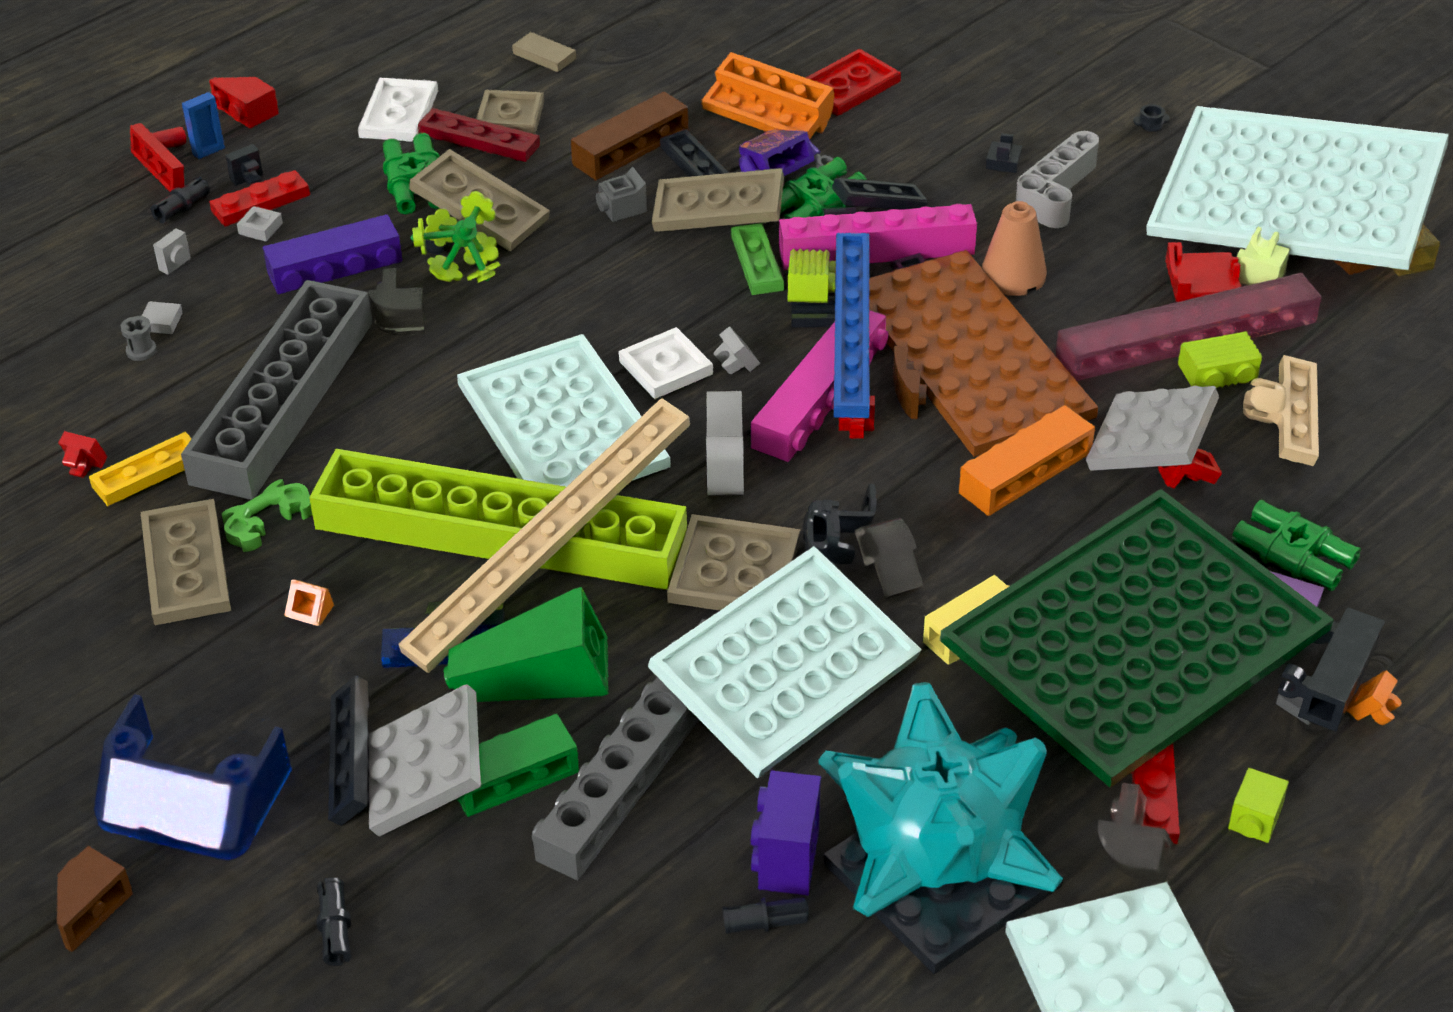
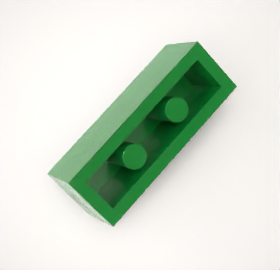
M558 714L535 720L526 726L497 735L493 739L480 743L481 787L457 799L465 814L469 817L579 773L577 745Z

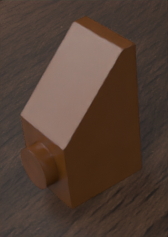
M87 846L79 855L69 860L57 874V925L66 949L71 952L81 945L133 894L126 869L90 846Z

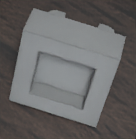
M730 326L719 334L724 342L715 350L714 356L722 363V367L729 374L738 371L744 366L750 372L760 364L747 344Z

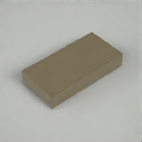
M532 32L512 45L513 54L556 72L561 71L576 59V50Z

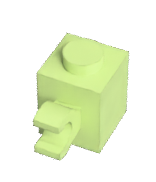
M1257 227L1245 250L1240 249L1238 252V263L1241 265L1239 281L1242 284L1275 293L1285 275L1290 249L1276 245L1279 241L1278 232L1274 231L1271 239L1265 240L1261 236L1262 228Z

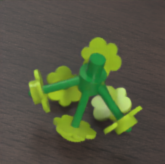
M477 191L471 192L468 197L464 196L460 203L463 206L461 214L465 219L458 222L456 218L450 217L446 209H438L435 215H429L426 219L428 226L425 230L422 218L418 219V227L413 228L411 240L414 241L415 247H421L422 255L427 254L426 240L434 241L437 246H444L446 242L455 243L447 258L442 255H436L435 258L430 257L428 259L429 271L436 278L447 282H452V280L460 281L463 275L458 270L459 266L453 262L460 247H464L466 250L464 254L465 262L469 265L477 264L479 268L476 272L468 275V281L474 278L478 282L489 281L490 277L496 275L494 269L499 267L500 263L495 262L491 265H486L488 261L496 260L499 255L495 247L497 241L492 236L487 237L485 233L477 232L476 224L480 225L484 221L494 220L496 213L492 209L493 202L491 199L484 198Z

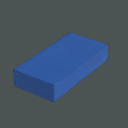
M210 92L183 102L182 107L192 154L197 159H201L224 149L215 97Z

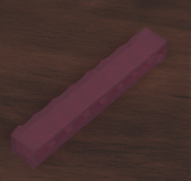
M1302 273L1059 330L1055 356L1073 378L1078 381L1179 356L1181 343L1246 331L1250 338L1316 323L1322 296Z

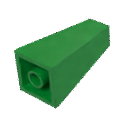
M582 587L576 588L450 648L448 666L444 667V678L449 689L454 688L456 690L465 684L469 685L476 692L477 702L608 695L607 635Z

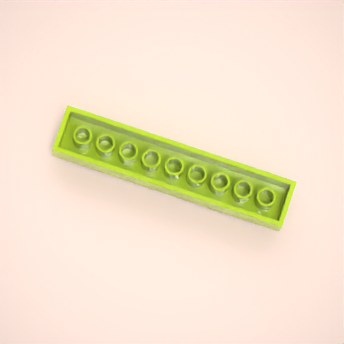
M335 449L309 499L315 529L490 559L566 487ZM616 495L540 568L668 590L687 531L686 506Z

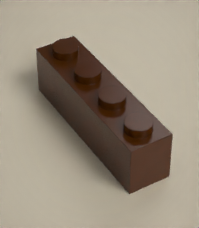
M661 92L572 138V165L594 180L604 177L660 147V138L685 129L688 130V106L668 93Z

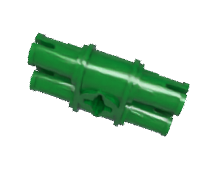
M419 133L414 136L415 152L403 154L398 139L390 138L383 142L385 155L383 171L388 179L387 189L394 196L397 210L401 214H410L416 207L413 196L416 193L409 189L410 180L440 157L434 151L431 138L426 133ZM428 201L431 208L439 209V207Z
M835 157L832 161L819 168H809L804 175L794 181L791 180L785 183L780 213L793 206L798 209L790 214H786L784 219L823 216L822 208L847 206L843 204L832 189L835 178H840L847 174V166L840 157ZM856 172L847 178L867 180L861 172Z
M1262 499L1253 508L1251 521L1257 522L1274 532L1269 534L1242 520L1238 523L1232 535V542L1238 543L1258 554L1263 563H1271L1291 573V576L1295 579L1304 577L1327 588L1331 592L1338 586L1343 570L1317 557L1324 556L1351 570L1356 565L1360 557L1359 553L1361 552L1360 547H1356L1334 536L1330 527H1321L1301 517V514L1297 511L1288 513L1266 503Z

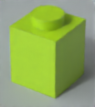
M1248 767L1233 804L1228 829L1241 833L1246 837L1269 843L1283 807L1289 781Z

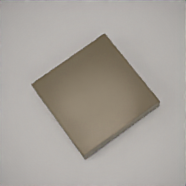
M485 90L476 119L536 134L544 105V93Z

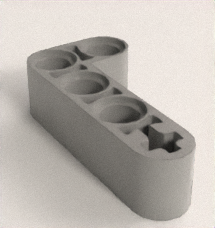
M1089 131L1074 133L1018 178L1016 201H1023L1036 210L1039 223L1051 228H1062L1069 223L1072 192L1069 189L1095 169L1099 137Z
M707 391L706 452L708 495H744L741 391Z

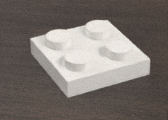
M677 327L619 351V362L654 399L713 374V364Z

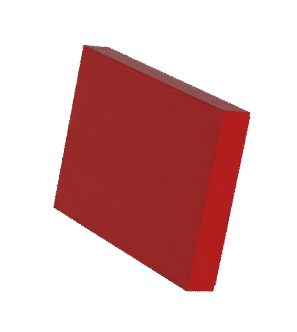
M858 49L806 78L833 87L834 104L832 113L839 116L901 81V72Z

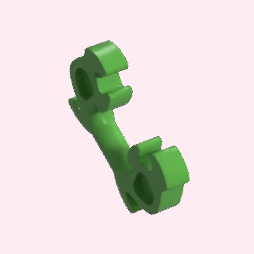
M279 479L271 483L262 494L245 504L231 507L222 512L227 541L234 546L241 547L243 552L252 551L262 546L261 536L266 535L264 524L260 518L253 515L270 505L279 504L280 514L287 520H292V514L296 512H301L303 520L312 516L310 495L306 486L300 483L284 486L283 479Z

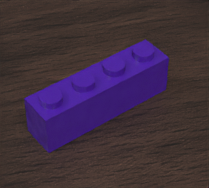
M388 214L263 246L267 273L277 294L300 289L306 280L323 283L403 262L399 235Z

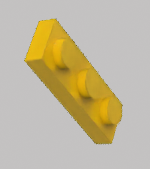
M183 432L90 475L89 479L92 488L105 504L110 506L184 471L181 453L190 442L191 437L186 432Z

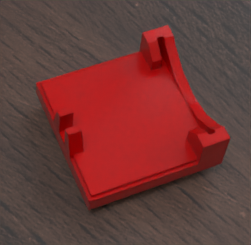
M1181 242L1168 243L1165 261L1176 302L1242 300L1243 291L1239 281L1241 266L1238 263L1239 258L1232 257L1230 252L1182 254Z

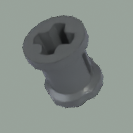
M143 316L130 317L124 320L120 327L122 335L127 340L126 354L128 358L135 361H144L153 357L157 347L155 342L151 340L150 320Z

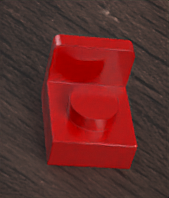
M1199 448L1191 464L1158 466V470L1166 485L1173 489L1184 475L1194 481L1201 479L1215 484L1222 475L1212 454Z

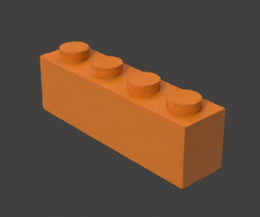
M1064 405L1054 412L1044 415L1042 419L1027 428L1019 430L1015 435L1002 443L995 444L987 452L967 461L961 466L959 494L990 516L1088 456L1093 445L1095 427Z

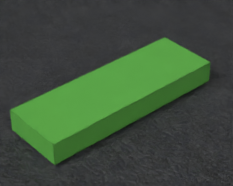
M763 224L731 227V237L751 294L757 295L784 291V281Z

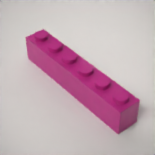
M954 204L952 206L921 207L904 210L891 209L888 211L857 212L855 214L842 215L827 214L805 218L793 217L791 219L779 220V252L783 270H789L790 251L793 249L796 251L801 249L803 252L806 249L809 251L814 249L816 252L819 249L822 252L827 249L830 252L829 261H836V233H868L869 263L890 262L918 253L924 259L944 257L965 250L970 255H975L977 222L971 204Z
M870 310L869 365L872 357L878 350H882L888 340V331L885 330L886 316ZM835 322L751 421L752 449L789 462L797 451H801L805 447L807 439L814 429L818 430L821 427L827 413L831 409L834 410Z

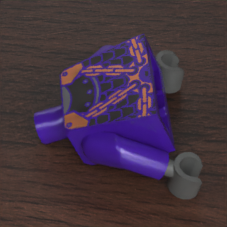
M770 130L744 142L739 147L741 155L739 166L741 172L782 168L783 175L785 176L811 162L817 164L816 168H819L833 160L830 156L819 155L821 151L809 140L807 131Z

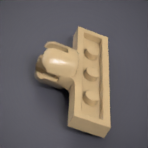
M1283 355L1279 364V383L1262 378L1253 379L1250 384L1255 387L1245 393L1243 414L1252 420L1278 425L1280 458L1314 466L1319 457L1317 363Z

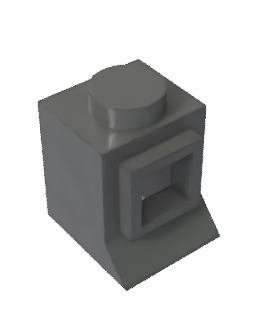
M634 167L626 175L599 183V193L596 194V202L600 211H605L612 222L647 212L646 183Z

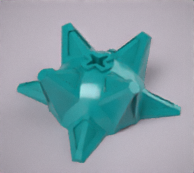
M923 682L913 685L895 748L881 759L825 751L818 763L845 792L855 819L861 846L868 854L853 909L869 917L921 886L938 888L944 884L964 881L976 883L987 877L1054 892L1063 878L1021 831L1022 819L1047 753L1044 743L1037 738L1015 744L1017 735L1008 728H1002L971 744L962 741L931 684Z

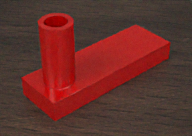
M142 123L131 125V153L169 192L176 187H184V165L168 150V148L186 144L184 129L176 127L151 133Z

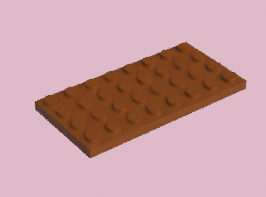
M967 250L869 278V310L886 316L887 344L893 352L894 346L908 347L907 361H914V370H920V384L927 385L926 395L973 457L987 452L995 444L1002 443L1015 435L1019 430L1027 428L1042 419L1044 415L1052 413L1064 405L1086 421L1097 418L1098 406Z

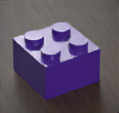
M770 771L768 787H760L757 811L763 813H760L759 820L753 821L751 845L754 846L751 871L758 872L759 890L809 896L820 829L821 776Z

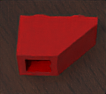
M257 77L213 78L209 80L211 94L215 97L217 109L226 112L234 120L241 122L250 129L279 114L275 89Z

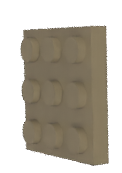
M692 514L667 591L668 603L713 610L723 609L795 559L800 542V529Z

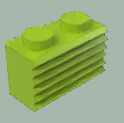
M801 249L790 251L788 302L828 303V292L835 293L836 261H829L830 252L827 249L824 252L820 249L817 252L814 249L812 251L806 249L804 252Z
M1246 331L1181 343L1178 365L1191 386H1215L1218 388L1219 386H1230L1232 383L1234 385L1238 382L1241 384L1248 383L1258 378L1262 355L1256 349V344H1253V340L1250 339Z

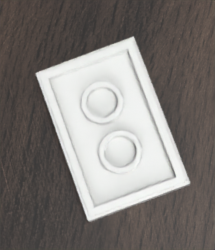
M379 78L359 125V138L385 140L395 138L400 141H413L414 136L419 134L418 123L432 108L438 92L437 82Z

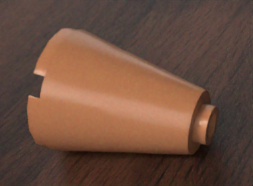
M1016 201L1004 207L981 267L1005 295H1026L1028 289L1036 287L1037 291L1046 281L1047 269L1036 210L1023 201Z

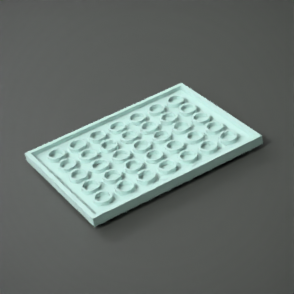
M1196 106L1147 223V235L1247 248L1256 228L1261 227V236L1265 240H1270L1274 231L1278 232L1279 241L1276 245L1289 248V254L1408 270L1448 145V134Z

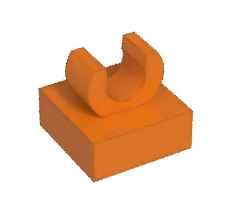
M1385 670L1364 682L1358 688L1347 711L1357 721L1370 714L1380 725L1392 721L1395 716L1390 712L1402 704L1401 700L1391 693L1398 680Z

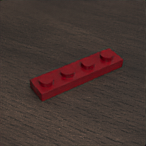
M434 108L418 123L419 133L429 134L434 139L509 157L518 161L527 162L540 146L539 135Z

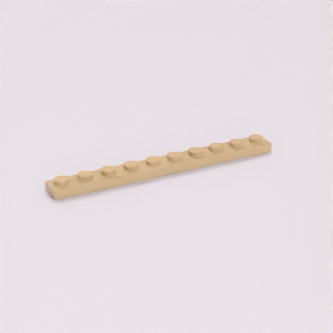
M661 398L398 644L401 652L427 673L434 669L449 654L450 648L460 644L686 430L690 426L689 416Z

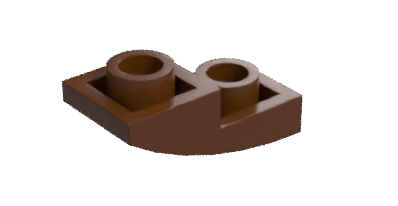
M894 346L893 383L895 393L905 413L911 419H918V405L926 404L927 385L920 384V370H914V361H907L908 347Z

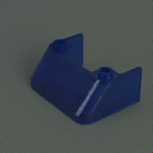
M134 694L104 741L94 804V813L98 825L108 832L218 859L231 860L240 857L250 847L292 771L283 729L274 727L258 757L246 754L231 755L222 760L214 774L211 775L142 758L153 739L142 696Z

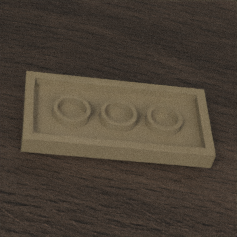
M450 149L410 180L409 189L440 209H446L450 215L460 221L465 219L461 214L463 206L460 203L464 196L468 197L471 192L477 191L484 198L491 199L493 202L492 209L496 213L494 220L484 221L480 225L476 224L478 232L485 233L487 237H494L497 244L508 251H512L549 218V209Z
M782 168L661 179L658 182L652 218L654 232L779 221L784 184Z
M214 499L140 512L154 624L160 625L231 611Z

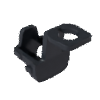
M869 484L861 506L862 511H839V501H813L806 511L802 526L806 551L814 546L832 564H851L856 554L855 547L839 542L840 533H867L870 530L876 513L875 484Z

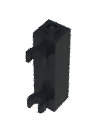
M1347 607L1340 622L1336 623L1333 621L1331 630L1313 642L1314 644L1328 643V646L1312 677L1308 676L1299 666L1287 664L1282 677L1294 683L1283 679L1277 692L1287 698H1303L1298 714L1299 718L1337 732L1376 650L1385 623L1384 620Z

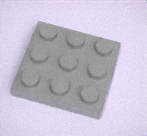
M1191 386L1182 389H1157L1146 392L1127 391L1116 394L1086 458L1090 471L1191 464L1219 399L1216 387Z
M467 684L369 733V829L379 837L481 787L476 692Z

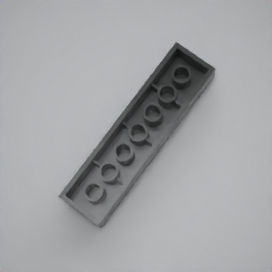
M310 280L305 281L182 451L181 456L188 485L250 500L256 497L373 324L368 292Z

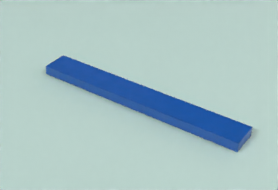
M836 233L834 417L869 418L868 233Z

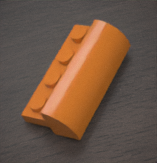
M730 52L715 71L717 81L701 100L703 109L766 132L770 130L807 131L810 140L816 131L819 133L824 131L830 119L834 104L833 87Z

